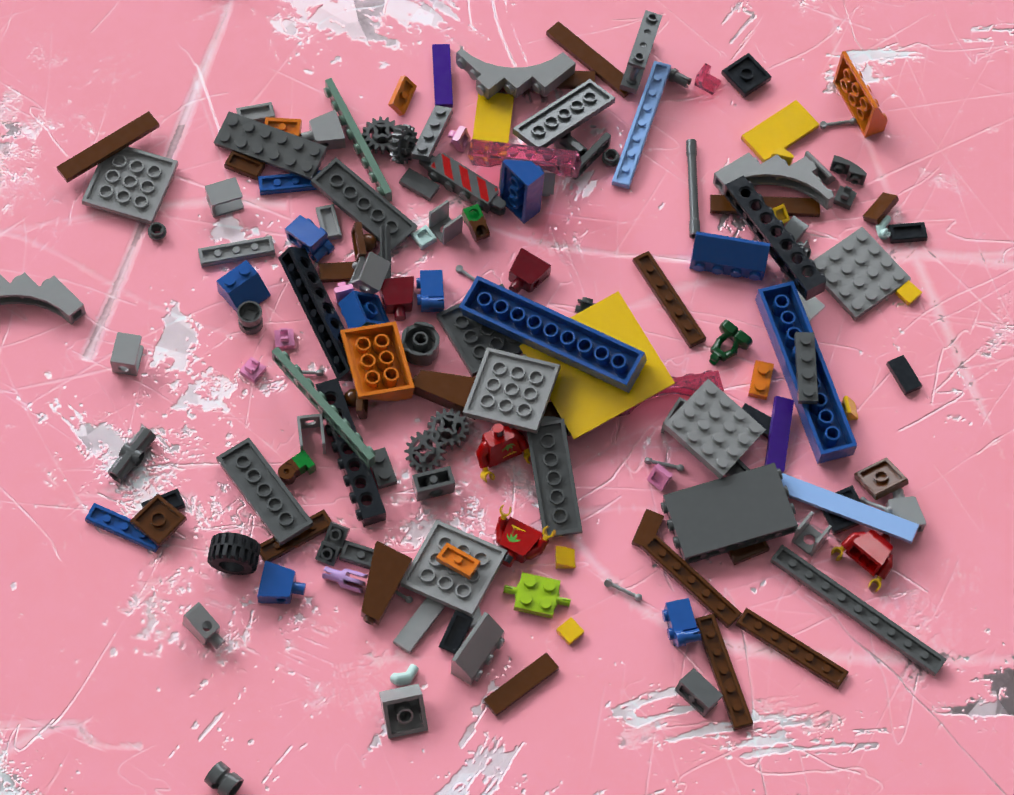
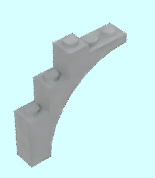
M462 48L456 52L458 67L464 69L473 80H476L477 92L487 99H490L502 88L508 94L517 98L531 86L536 93H540L545 97L575 73L576 63L564 52L541 64L514 68L486 63L473 57Z
M748 152L716 171L713 178V184L723 195L725 184L744 175L748 181L752 182L753 186L776 185L804 193L815 199L826 210L833 207L835 197L832 190L828 189L822 183V180L816 176V164L806 156L788 166V163L781 159L778 154L760 164L758 159Z
M25 272L16 276L11 283L0 274V306L7 304L38 306L56 313L71 325L86 314L84 304L55 275L50 279L44 280L41 286H38Z

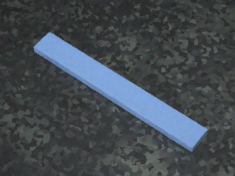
M654 61L612 179V185L630 189L671 71L670 64Z
M782 473L783 479L781 481L783 486L786 485L788 488L789 498L912 544L919 524Z

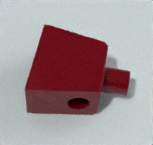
M521 248L509 271L508 280L512 282L509 290L517 294L521 289L528 293L532 292L549 277L551 265Z
M414 276L384 279L379 291L386 314H394L396 321L405 320V312H411L413 309Z

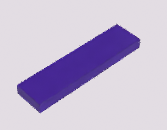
M432 44L435 105L453 108L450 44Z
M775 396L764 465L775 463L776 468H780L783 473L785 470L794 400Z

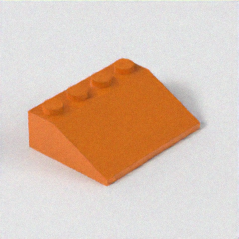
M842 51L833 83L853 118H856V123L865 138L883 132L888 122L886 114L882 113L879 108V103L871 94L869 85H866L862 73L857 70L847 52Z
M396 321L340 330L358 399L399 401L412 398L415 387Z

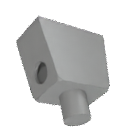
M336 110L311 119L309 121V131L300 133L302 138L327 146L328 150L346 148L345 136Z
M902 488L892 492L893 498L889 499L885 507H892L893 511L890 514L919 524L917 532H923L926 520L916 497H905Z
M200 602L184 614L182 624L202 645L210 642L215 649H218L225 642L218 634L220 625Z

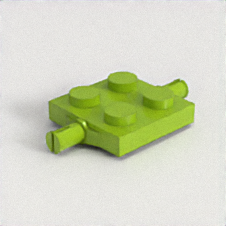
M522 572L517 587L504 586L503 593L515 595L514 611L553 619L554 610L557 605L569 607L571 599L559 597L561 580Z

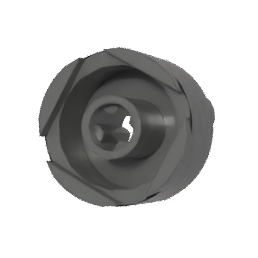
M415 322L404 329L401 341L407 362L417 366L431 365L439 354L440 336L435 327L427 322Z

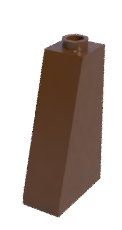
M420 370L418 376L415 375L412 379L415 387L413 394L447 409L453 408V411H460V414L463 415L465 404L476 377Z
M379 541L375 543L361 610L363 621L370 625H374V623L380 624L412 563V558Z

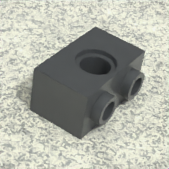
M450 466L412 475V487L417 502L455 493V480Z

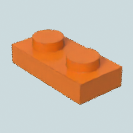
M406 75L400 76L388 103V106L399 116L405 114L417 88V85Z
M265 117L266 125L301 137V119Z
M755 360L748 396L767 400L774 364Z
M449 543L444 545L436 557L437 562L469 580L481 565L480 560Z

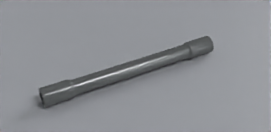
M695 139L686 140L690 214L689 236L695 239L696 231L700 232L696 161L697 141Z

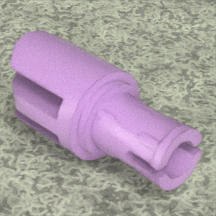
M325 566L323 571L327 573H322L323 579L338 582L341 588L363 593V589L347 585V583L365 586L366 582L352 578L350 574L367 579L368 574L347 568L340 571Z

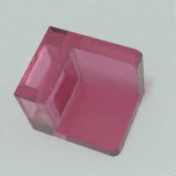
M705 63L696 75L694 85L713 95L720 86L721 80L710 74L711 66Z

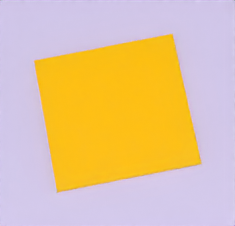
M619 291L570 318L645 352L647 361L629 393L525 344L519 346L527 357L560 365L561 369L550 400L560 417L564 419L565 425L574 440L675 384Z

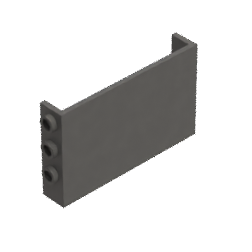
M771 463L663 495V502L660 503L663 514L667 513L669 519L666 520L669 531L674 533L673 543L676 549L679 548L682 559L690 564L727 553L731 550H738L795 533L798 527L794 516L796 511L793 503H789V491L787 486L782 484L783 476L780 468L777 469L775 463Z

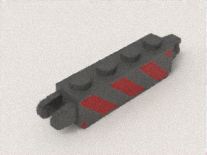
M440 153L436 157L432 155L429 162L419 160V164L428 171V176L432 181L438 182L446 190L456 193L462 200L468 201L473 205L478 204L481 211L485 213L491 211L499 216L506 213V201L498 196L497 186L445 153Z

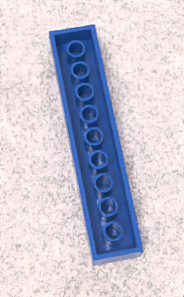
M478 275L459 306L463 316L628 393L647 361L645 352Z
M794 281L758 289L755 298L757 307L817 464L854 455L857 443L816 338L818 403L798 404L794 335L795 332H813Z

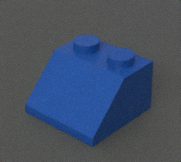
M247 260L216 281L219 294L236 312L239 305L243 302L254 301L260 304L271 296L260 275Z
M352 291L338 303L348 329L390 322L381 300L376 294Z

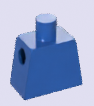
M265 561L257 594L258 603L290 604L293 594H305L306 583L296 582V572L294 570Z

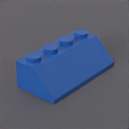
M505 159L502 161L500 197L506 201V207L525 224L540 212L545 173L540 166H536L532 161Z
M696 231L689 269H694L698 272H712L716 275H731L734 278L743 277L753 281H763L770 243Z

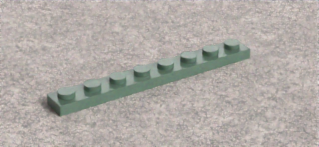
M332 78L326 79L325 88H323L325 96L331 99L332 109L338 112L341 126H345L347 129L346 135L348 139L353 141L356 154H360L362 158V166L369 171L370 181L376 184V191L389 202L392 201V190Z
M279 347L272 350V360L318 412L322 413V416L367 467H372L375 464V451L363 443L361 435L358 432L354 433L350 423L345 418L342 419L338 415L339 412L336 407L329 405L325 395L314 388L312 380L304 377L301 368L290 361L291 359L287 352H282Z

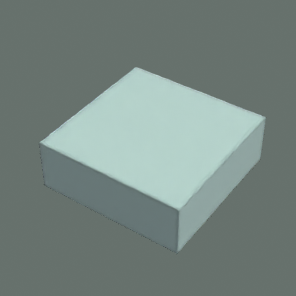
M427 225L411 234V238L421 250L437 242V237Z

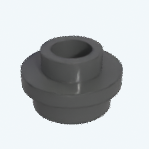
M607 149L602 154V161L605 165L615 166L618 164L620 155L615 149Z
M154 222L149 226L148 236L151 239L161 240L166 236L167 231L163 224Z

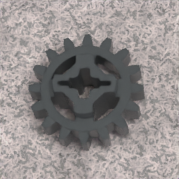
M379 116L377 121L375 118H372V123L367 121L366 127H363L362 136L369 149H375V154L381 151L383 155L386 150L391 153V150H388L391 146V143H389V140H392L391 132L395 133V127L398 128L399 125L395 126V120L389 122V117L382 120V117Z
M399 124L398 128L395 127V133L391 134L392 140H389L391 146L388 150H391L389 156L392 157V161H395V163L404 165L408 164V160H412L411 153L418 139L416 138L417 132H414L415 128L411 127V125Z
M443 408V413L441 414L436 411V417H430L427 431H429V434L434 432L436 436L442 437L440 442L446 443L443 449L450 446L452 450L455 444L460 447L461 441L465 442L466 436L469 435V429H467L469 428V422H465L466 416L460 417V411L456 412V414L453 413V408L449 412ZM459 427H461L460 433L457 434V431L459 430Z
M424 430L423 435L421 432H416V438L411 436L412 442H406L409 449L404 450L405 453L409 454L405 459L412 461L409 466L415 467V470L419 472L421 470L426 472L428 469L434 470V466L441 467L439 462L440 460H446L442 455L447 453L446 450H443L446 443L440 442L442 437L436 436L434 432L429 434L427 430ZM431 440L435 443L437 448L432 446ZM427 449H428V450H431V451L426 452L425 454L420 453V452L426 451Z

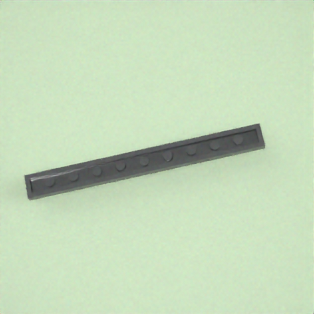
M781 545L771 558V563L934 677L947 659L784 545Z

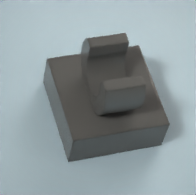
M840 185L833 204L850 210L857 192L853 191L851 187Z

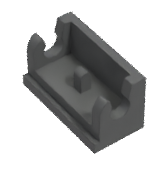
M695 668L688 672L675 688V691L703 717L723 697Z

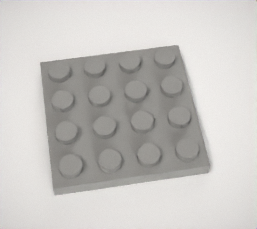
M128 146L97 165L83 196L82 205L151 225L156 218L176 172L178 161Z
M863 227L813 260L817 270L826 277L825 289L854 321L895 293L908 280H911V277Z
M487 347L465 404L463 416L537 434L561 369L560 365Z
M709 379L662 426L665 431L719 479L727 473L766 430Z
M436 520L403 577L401 587L473 617L503 563L507 550ZM446 543L480 560L481 565L470 580L436 561L437 555Z

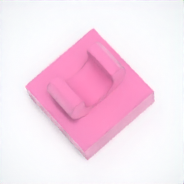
M459 126L457 131L450 130L448 137L452 138L450 143L454 144L456 150L464 152L471 139L467 128Z
M345 282L337 283L338 287L334 288L337 307L343 298L354 291L352 284L346 285Z
M280 328V330H274L275 347H279L280 350L295 349L293 329Z
M250 357L239 370V373L255 384L265 373L266 366Z
M658 463L653 467L646 480L662 491L666 488L673 473L667 471L664 466Z

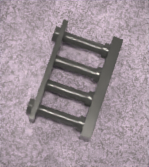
M645 10L619 89L637 94L663 15Z

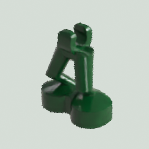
M725 319L719 326L722 335L716 339L710 349L712 354L710 355L709 362L712 365H716L719 360L724 362L737 355L738 348L747 350L753 343L752 338L742 330H738L737 326ZM729 338L733 341L732 349L724 352L720 348L722 343Z

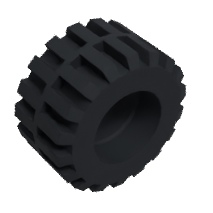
M231 532L218 533L212 536L207 562L214 569L227 574H252L257 570L261 546L255 539L243 534Z

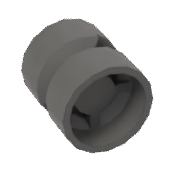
M246 301L240 304L237 310L240 330L247 335L257 334L263 327L261 306L254 301Z
M219 761L208 772L204 782L212 789H218L217 793L219 795H235L242 786L244 779L235 772L231 773V768L222 761Z

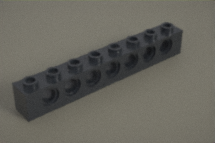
M743 175L725 184L724 196L757 239L760 242L770 243L769 254L788 279L794 281L796 289L805 301L824 292L827 282L825 275L817 270L814 261L809 259L803 247L795 242L794 236L788 233L783 222L777 219L773 209L770 206L768 207L762 195L755 191L752 182L748 181Z
M288 247L278 259L336 378H338V381L353 382L340 330L345 328L306 249Z
M338 378L315 384L316 390L318 392L321 391L325 395L327 402H335L329 405L336 407L339 412L338 415L342 419L345 418L350 423L351 429L356 433L357 431ZM326 420L325 430L327 436L332 437L333 442H331L333 452L339 456V459H337L338 467L345 473L343 480L345 486L350 487L349 497L351 503L356 504L357 510H355L357 520L362 521L363 527L385 521L386 511L371 469L367 467L343 438L338 436L339 434ZM347 450H351L353 453L345 454L344 452ZM352 467L359 468L357 471H351L350 469ZM358 484L365 485L364 488H357L356 486ZM364 501L371 502L370 505H363L362 503Z

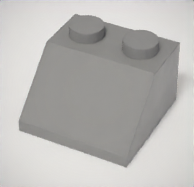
M419 683L379 692L388 739L428 730L423 694Z

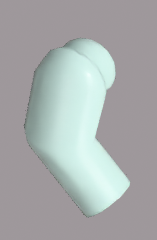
M886 215L875 226L878 237L886 240L891 235V232H888L886 228L892 220L889 215Z
M410 664L406 672L393 673L390 676V681L396 686L409 685L419 668L414 664Z

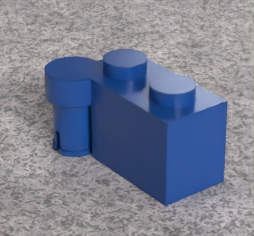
M299 215L285 228L287 239L298 248H305L315 263H318L326 254L329 255L335 250L333 244L327 238V232L323 228H318L309 218L306 219Z
M420 270V278H416V289H420V294H417V305H421V312L444 311L442 270Z
M689 598L666 602L664 610H662V617L664 622L668 624L667 635L669 640L673 641V645L682 647L688 643L701 641V634L697 628Z

